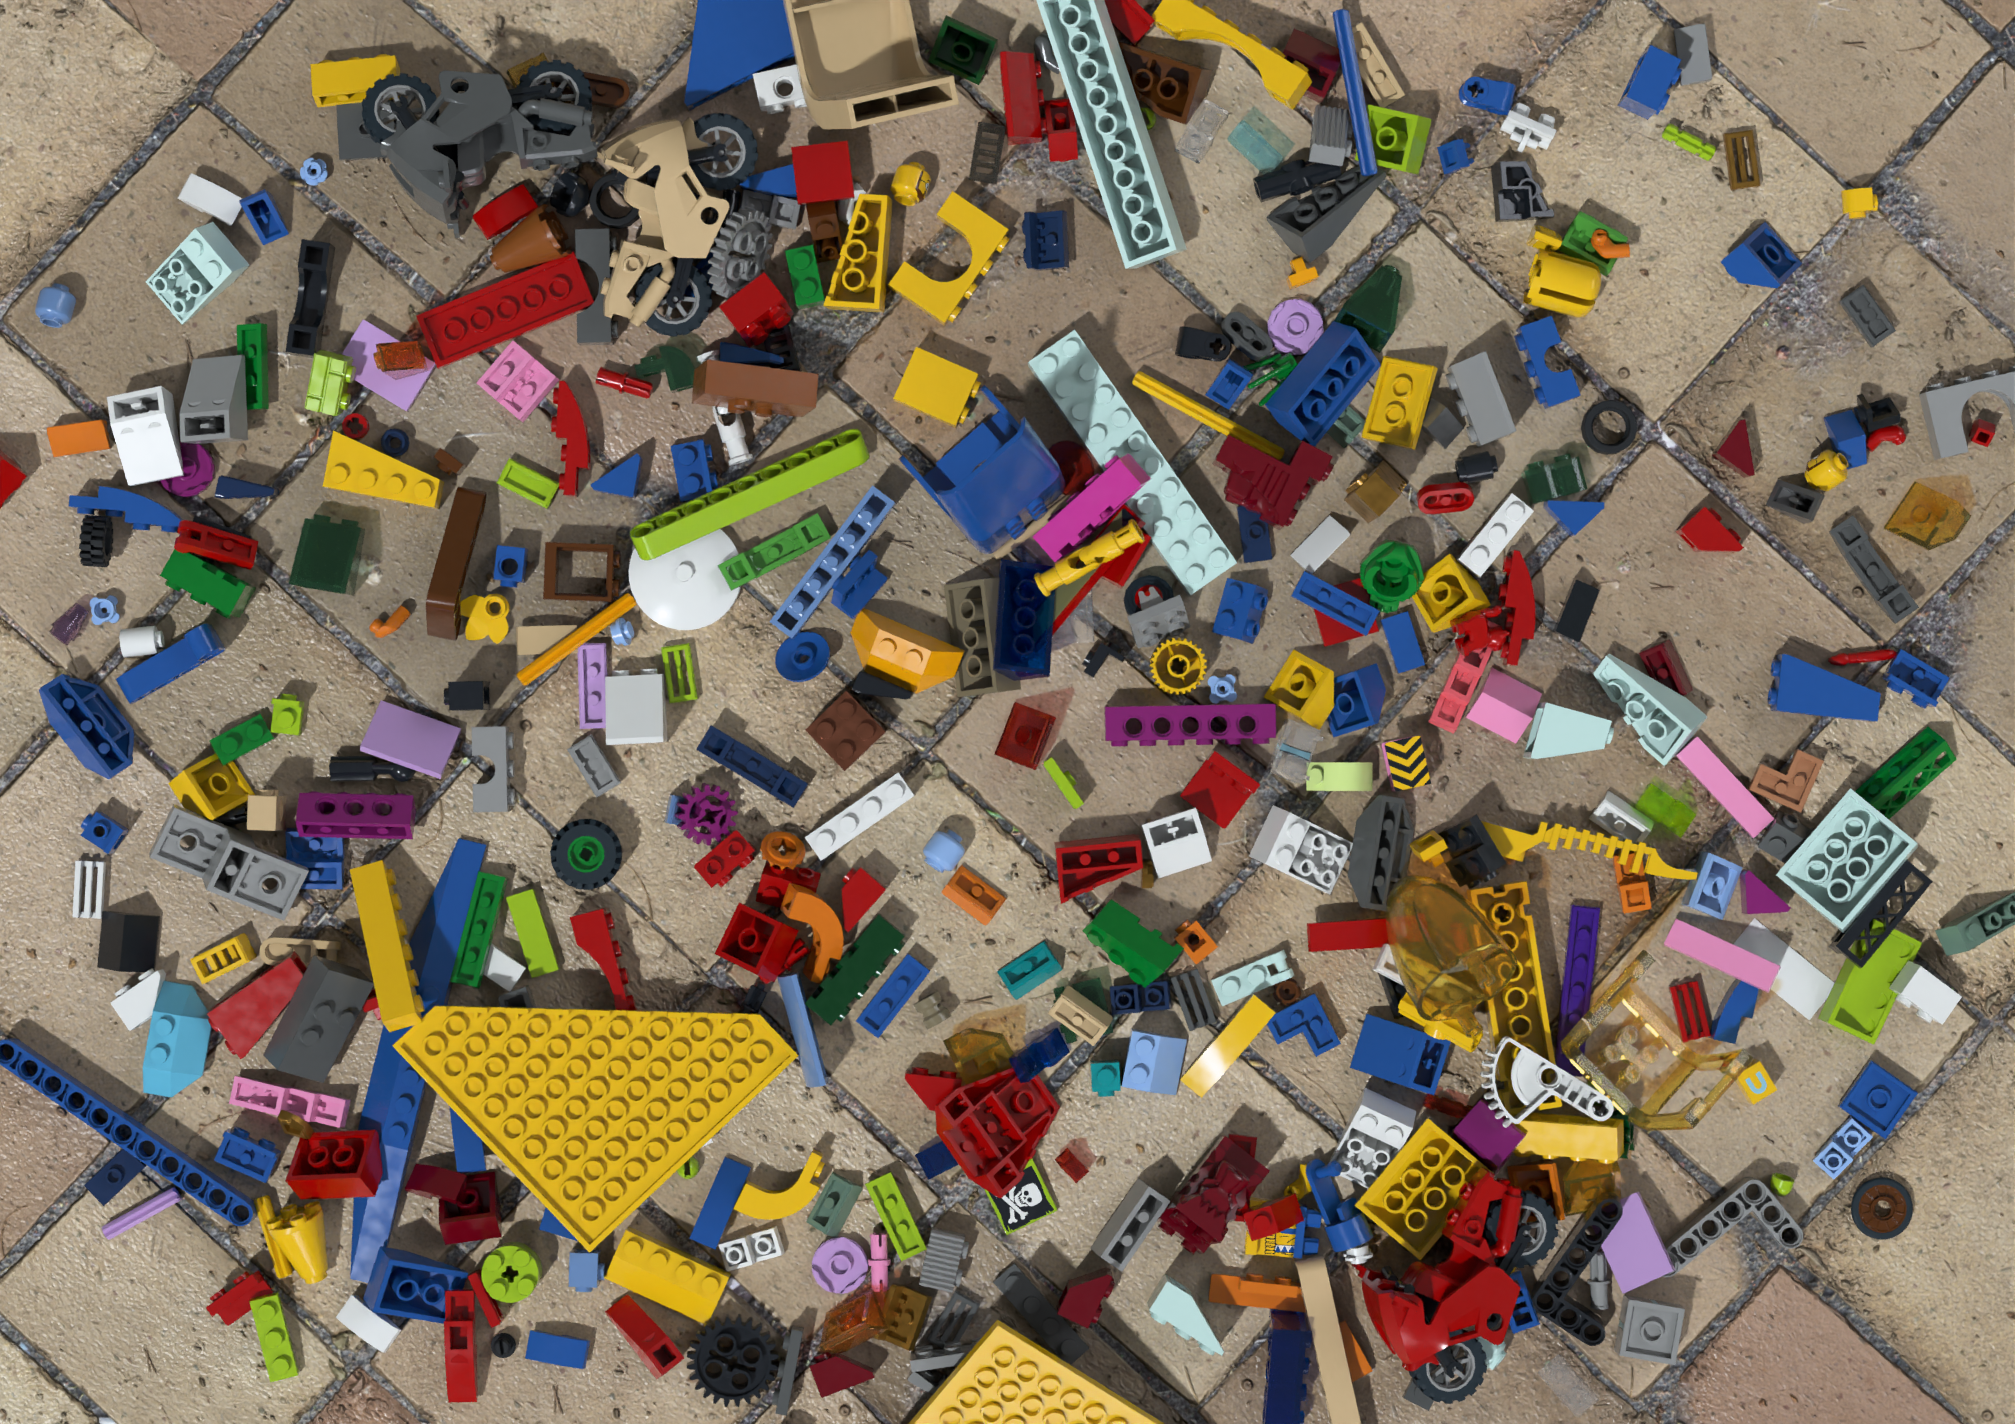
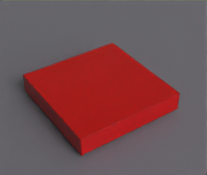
M848 140L791 147L798 205L855 198Z
M1360 578L1334 585V587L1370 605L1369 594L1363 588ZM1313 609L1324 647L1364 636ZM1376 619L1368 634L1379 632Z

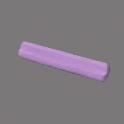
M173 1187L102 1226L104 1236L110 1240L179 1202L181 1196L178 1190Z

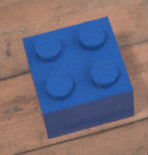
M1650 45L1641 54L1617 106L1647 120L1654 114L1658 115L1660 110L1663 111L1670 97L1666 93L1667 89L1670 90L1672 85L1676 84L1682 69L1678 68L1682 59Z

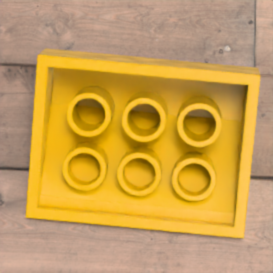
M1427 1118L1355 1203V1206L1416 1258L1421 1260L1441 1237V1232L1447 1225L1445 1219L1448 1211L1452 1207L1456 1208L1460 1200L1459 1191L1465 1182L1469 1183L1471 1177L1481 1167L1489 1169Z

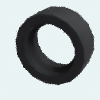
M608 174L596 181L590 191L589 203L592 213L600 223L609 228L622 229L631 226L640 218L638 214L639 209L632 207L629 213L619 218L611 217L602 210L600 199L603 191L614 184L625 185V182H619L612 174Z
M1615 400L1602 401L1591 407L1584 415L1581 424L1582 437L1587 446L1593 451L1604 455L1616 454L1628 448L1635 439L1638 429L1637 420L1632 410L1624 403ZM1604 411L1617 412L1625 421V434L1620 441L1614 444L1602 443L1593 433L1594 419Z

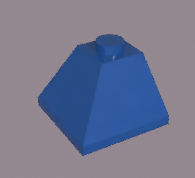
M1766 222L1762 223L1721 261L1728 274L1733 276L1739 283L1778 288L1802 264Z
M1377 663L1334 677V708L1327 717L1333 738L1379 723L1386 688Z

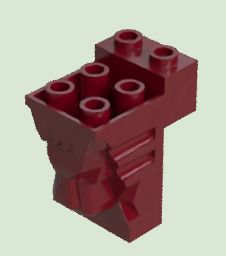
M1230 435L1225 438L1212 463L1221 468L1225 473H1228L1224 487L1225 501L1241 505L1247 511L1260 514V520L1278 530L1292 524L1298 510L1294 509L1297 500L1300 502L1304 500L1311 487L1307 482L1313 485L1318 484L1320 481L1324 482L1328 479L1334 467L1330 463L1333 456L1304 441L1298 444L1287 465Z
M1221 1136L1181 1190L1175 1192L1169 1199L1170 1203L1157 1220L1160 1223L1158 1228L1170 1237L1173 1234L1182 1240L1180 1245L1194 1255L1195 1252L1199 1254L1205 1253L1211 1244L1222 1242L1228 1231V1222L1234 1221L1237 1218L1236 1211L1245 1206L1248 1198L1253 1194L1257 1186L1262 1183L1270 1170L1228 1137Z

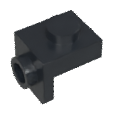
M1863 394L1857 395V406L1854 407V413L1858 422H1863L1868 432L1901 422L1900 413L1890 397L1868 403Z
M1108 641L1107 645L1100 643L1096 652L1090 650L1082 662V665L1086 667L1083 673L1094 678L1107 654L1122 663L1126 658L1121 655L1123 649Z

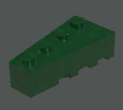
M878 914L813 992L805 1005L829 1025H832L836 1019L841 1022L850 1012L851 1008L848 1005L854 997L860 1000L869 989V986L866 985L868 980L872 976L878 978L888 966L884 963L890 954L896 956L906 943L902 939L905 937V934L881 914Z

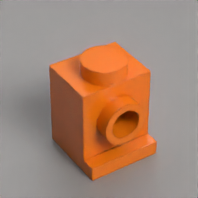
M1187 919L1175 929L1178 934L1173 938L1184 948L1183 950L1196 965L1218 947L1197 920L1191 923ZM1191 934H1196L1199 938L1198 943L1195 945H1191L1188 942V937Z

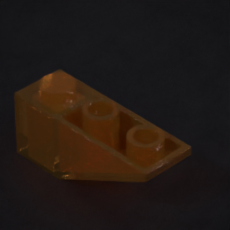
M418 341L376 344L377 352L373 353L378 370L381 369L382 372L393 379L398 380L428 371L423 349Z

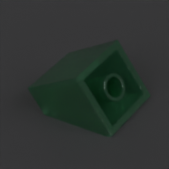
M314 514L313 519L305 518L289 584L354 596L366 529L358 527L359 522L342 519L341 524L331 523V517Z

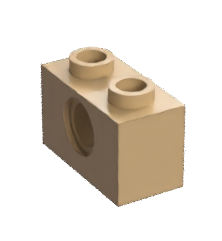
M267 789L256 790V795H248L247 830H285L286 796H279V790Z

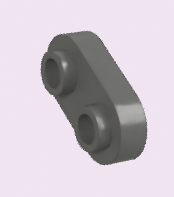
M1231 312L1222 321V334L1248 358L1261 361L1271 352L1273 347L1271 338L1243 313Z

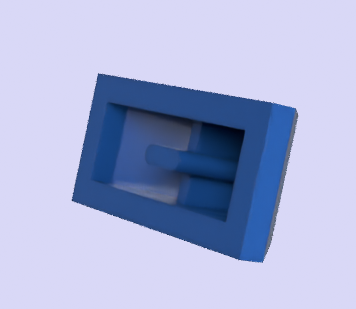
M266 189L239 200L263 245L289 234L273 195Z
M1228 357L1205 395L1229 410L1251 380L1253 373Z
M1849 410L1824 417L1832 450L1837 454L1841 453L1845 456L1849 464L1847 469L1867 464L1866 435L1853 411Z
M638 453L592 483L591 487L596 492L635 499L643 459Z
M1548 500L1544 502V509L1572 537L1604 509V502Z

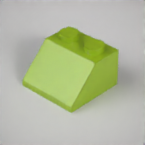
M1368 104L1367 114L1376 164L1418 175L1432 119ZM1356 152L1355 160L1359 161V160H1358V155H1357V152Z

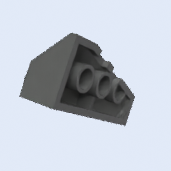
M1357 166L1343 173L1340 178L1335 179V183L1321 189L1319 185L1311 189L1312 194L1300 200L1294 197L1286 201L1268 215L1266 219L1294 254L1311 263L1333 245L1384 180L1386 173L1377 168L1376 174L1363 176L1360 166Z

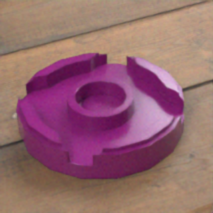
M179 441L184 475L160 480L165 489L174 495L182 497L197 496L207 490L213 481L215 474L214 459L202 445Z

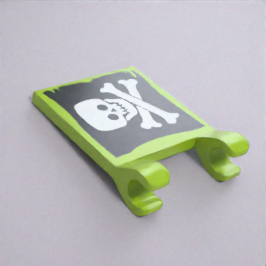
M1033 1159L1028 1161L1021 1181L1002 1198H998L984 1189L1006 1235L1058 1211Z

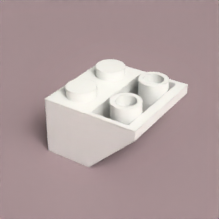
M1196 807L1141 824L1158 878L1212 861Z

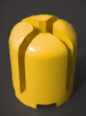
M1539 248V254H1535L1528 274L1530 276L1528 281L1530 289L1529 292L1524 291L1523 303L1576 318L1585 317L1593 310L1595 305L1594 299L1598 297L1600 291L1601 273L1599 267L1592 262Z

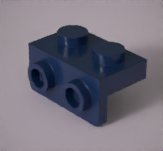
M1067 211L1025 212L1022 231L1025 235L1026 245L1023 251V258L1027 268L1036 271L1069 268Z

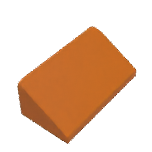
M105 420L46 428L53 457L110 449L107 422Z
M962 865L941 891L944 896L985 926L992 920L1007 899Z

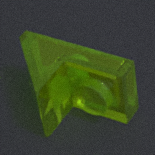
M1652 783L1647 785L1634 805L1639 811L1679 838L1683 836L1696 817V814L1680 800L1672 798Z

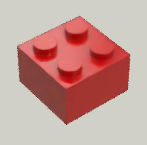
M765 272L719 306L749 348L763 343L771 331L785 326L791 320V316L794 315L783 295Z
M738 903L715 954L758 976L775 982L799 930L751 907Z

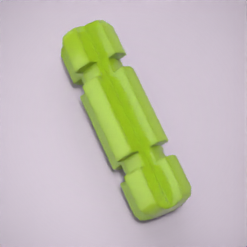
M1673 124L1666 125L1662 133V138L1669 142L1675 141V145L1693 154L1698 153L1699 157L1706 161H1709L1716 151L1714 145L1708 142L1702 143V139L1684 130L1679 131V127Z

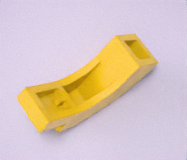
M813 1149L800 1177L793 1185L786 1189L768 1190L747 1180L734 1209L750 1217L765 1220L780 1219L798 1212L814 1198L821 1184L811 1179L812 1177L818 1178L825 1165L824 1162L820 1161L823 1154Z

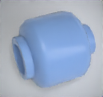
M948 830L947 833L936 831L923 849V853L926 856L924 861L940 873H943L944 870L952 871L965 853L964 847L960 844L963 839L951 830Z

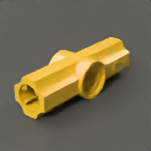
M1412 990L1406 992L1398 1005V1013L1422 1025L1425 1033L1439 1040L1447 1039L1470 1053L1475 1051L1481 1042L1483 1029L1457 1016V1011L1450 1005L1441 1002L1434 1003Z

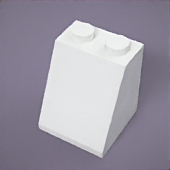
M641 669L640 675L629 676V670L612 671V677H605L606 745L668 742L664 674H657V669Z

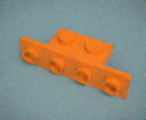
M1247 1273L1246 1277L1211 1274L1209 1302L1306 1312L1299 1282H1292V1278L1275 1276V1280L1263 1279L1264 1275Z

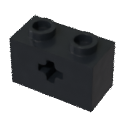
M448 682V688H444V704L449 705V711L490 710V682Z

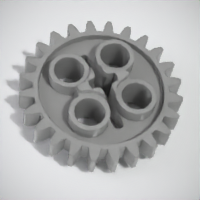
M746 207V209L740 208L739 213L733 212L732 220L726 219L725 228L720 227L721 235L719 238H714L716 247L710 250L714 254L708 260V263L712 264V267L708 270V274L712 275L709 283L713 284L712 290L717 291L716 294L731 298L760 276L761 269H766L764 261L770 258L767 250L772 247V244L768 243V241L772 238L773 234L769 233L772 225L767 223L769 218L764 216L765 213Z

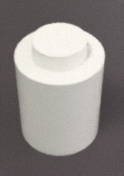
M156 626L120 630V647L124 658L158 654L160 648L164 647L163 632L158 631Z

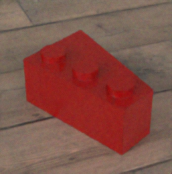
M1139 834L1054 842L1061 904L1082 893L1090 892L1100 885L1115 881L1143 868Z

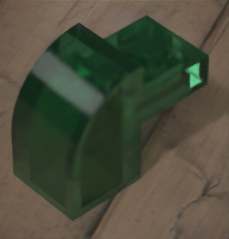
M661 346L659 349L662 358L657 359L656 355L641 358V364L634 365L639 379L666 372L672 393L693 388L694 364L678 348Z

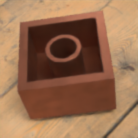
M845 691L805 729L844 771L886 733L848 691Z

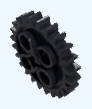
M726 1314L725 1322L723 1323L718 1317H715V1326L713 1327L707 1322L704 1323L706 1332L697 1330L696 1336L699 1341H690V1346L695 1350L687 1351V1357L693 1359V1361L687 1363V1369L695 1370L689 1375L690 1380L698 1379L695 1389L699 1390L704 1387V1398L713 1394L714 1404L720 1398H723L725 1407L728 1406L730 1400H734L736 1407H739L740 1399L742 1398L748 1404H751L750 1395L752 1394L760 1399L761 1392L759 1389L769 1390V1384L766 1380L775 1381V1374L770 1370H778V1363L771 1360L779 1358V1354L776 1351H770L776 1347V1342H767L770 1337V1331L761 1334L762 1323L760 1322L753 1327L752 1317H749L744 1323L742 1322L741 1314H738L735 1321H731L730 1315ZM721 1337L731 1338L733 1344L727 1348L721 1347L717 1342ZM747 1348H756L759 1351V1355L752 1359L747 1358L744 1355V1351ZM715 1350L720 1355L711 1354L709 1351ZM737 1356V1362L729 1365L728 1359ZM716 1362L721 1365L722 1369L718 1373H710L706 1369L707 1365ZM746 1366L755 1367L756 1370L751 1371ZM742 1373L747 1376L748 1380L743 1384H737L732 1378L734 1375Z

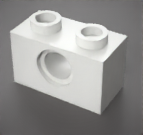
M796 65L753 74L761 112L767 111V114H775L784 111L783 107L795 105V108L807 107ZM783 83H789L793 86V91L788 96H781L777 92L778 87Z

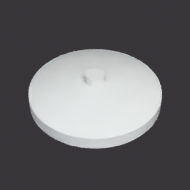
M721 529L651 560H641L635 548L629 564V583L632 594L642 611L652 620L663 626L676 630H696L707 627L721 619L731 609L739 595L741 586L731 591L718 568L719 564L739 555L732 540Z

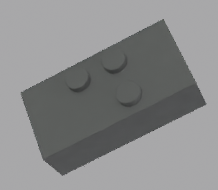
M314 955L263 1056L279 1071L324 1083L374 983L360 969Z

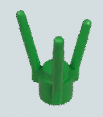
M1279 353L1269 359L1243 366L1250 371L1273 364L1270 366L1271 372L1251 382L1248 385L1249 389L1273 377L1278 381L1283 379L1259 402V406H1264L1297 366L1295 359L1290 353L1281 356Z

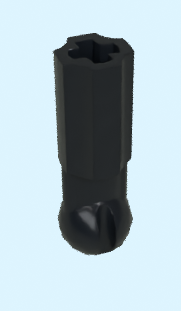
M332 756L329 763L330 781L332 782L375 781L378 775H390L395 780L404 782L410 780L416 773V770L393 762H378L375 756Z

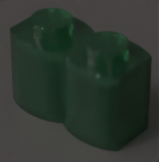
M1568 453L1554 457L1555 463L1545 466L1543 461L1528 464V470L1521 472L1530 505L1587 490L1579 456L1571 458V454Z

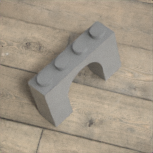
M2015 366L2008 367L2010 373L1999 375L1998 370L1982 373V379L1975 381L1971 380V376L1954 380V386L1944 388L1943 383L1926 386L1927 392L1919 394L1934 460L1969 452L1961 416L1965 403L1975 393L1988 392L2002 399L2009 409L2015 433Z

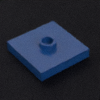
M1869 1060L1838 1104V1107L1886 1139L1918 1092L1872 1060Z

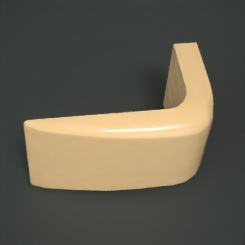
M783 0L804 100L811 117L822 129H853L959 104L954 76L931 75L923 64L909 0Z

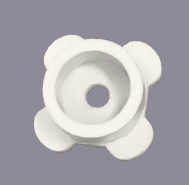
M1368 1243L1344 1252L1343 1256L1345 1261H1351V1264H1362L1367 1262L1368 1258L1373 1257V1253L1368 1248Z

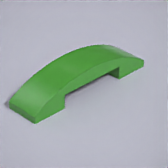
M817 513L756 547L719 564L718 568L732 591L831 539Z

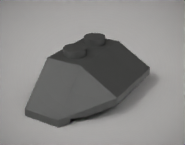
M1378 795L1356 821L1348 878L1360 907L1387 911L1390 906L1389 904L1405 886L1411 852L1409 844L1412 843L1414 827L1405 807V799Z

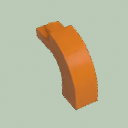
M789 883L780 910L790 919L811 925L813 943L810 949L811 953L808 954L802 972L810 981L821 984L823 976L828 973L830 968L829 959L841 960L844 944L842 927L835 912L818 894L806 887Z

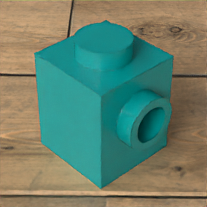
M1118 1060L1090 1061L1092 1092H1098V1097L1115 1096V1091H1121Z

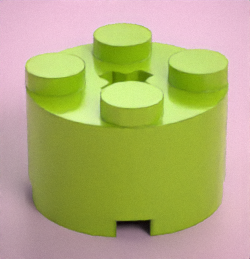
M521 1242L501 1244L484 1261L481 1273L482 1282L486 1291L495 1300L506 1303L521 1301L533 1292L542 1276L541 1260L535 1251ZM509 1266H512V1269L515 1271L518 1270L514 1278L506 1274Z

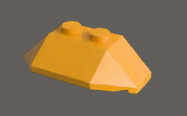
M865 608L856 616L850 632L864 672L916 694L953 678L965 652L963 649Z

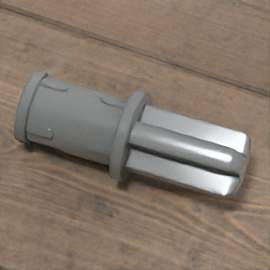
M1596 1252L1589 1262L1590 1279L1587 1280V1283L1590 1284L1591 1292L1590 1308L1604 1310L1609 1308L1607 1284L1610 1283V1279L1607 1278V1262L1604 1252Z

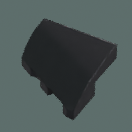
M1500 161L1491 166L1496 222L1527 221L1554 217V211L1546 206L1540 195L1543 191L1539 184L1533 180L1532 171L1526 161Z

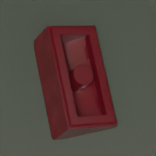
M1670 639L1639 653L1652 679L1682 696L1693 690Z

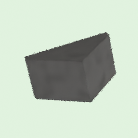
M1432 397L1429 398L1421 429L1442 448L1446 449L1464 427L1446 406Z
M1778 479L1766 505L1806 524L1813 522L1825 496Z

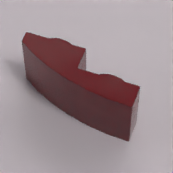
M415 1164L405 1186V1191L428 1199L436 1197L457 1204L468 1179L467 1175L431 1165Z

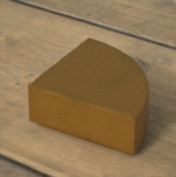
M1142 859L1141 888L1154 887L1153 862L1151 859Z
M280 1111L277 1119L285 1134L304 1139L311 1138L314 1130L306 1121L288 1111Z

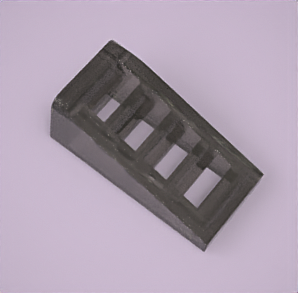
M978 122L969 180L993 185L997 184L1006 126ZM983 132L999 135L998 140L982 137ZM980 145L996 146L997 150L980 149ZM980 155L995 158V162L980 161L978 157ZM982 167L993 169V173L986 174L976 172V168Z

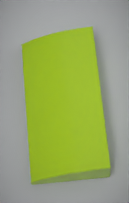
M1872 919L1869 923L1870 936L1880 935L1884 930L1883 923ZM1894 929L1862 968H1858L1846 958L1818 1019L1874 1045L1896 1000L1897 994L1889 989V987L1908 960L1914 961L1922 942ZM1864 930L1859 936H1865ZM1877 938L1870 939L1871 945ZM1865 939L1855 940L1850 949L1859 959L1866 952Z

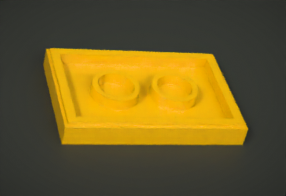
M1383 356L1361 437L1366 440L1415 450L1438 368Z

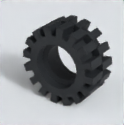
M85 515L79 537L81 539L79 544L81 564L83 566L107 567L109 566V561H111L113 550V523L111 517Z

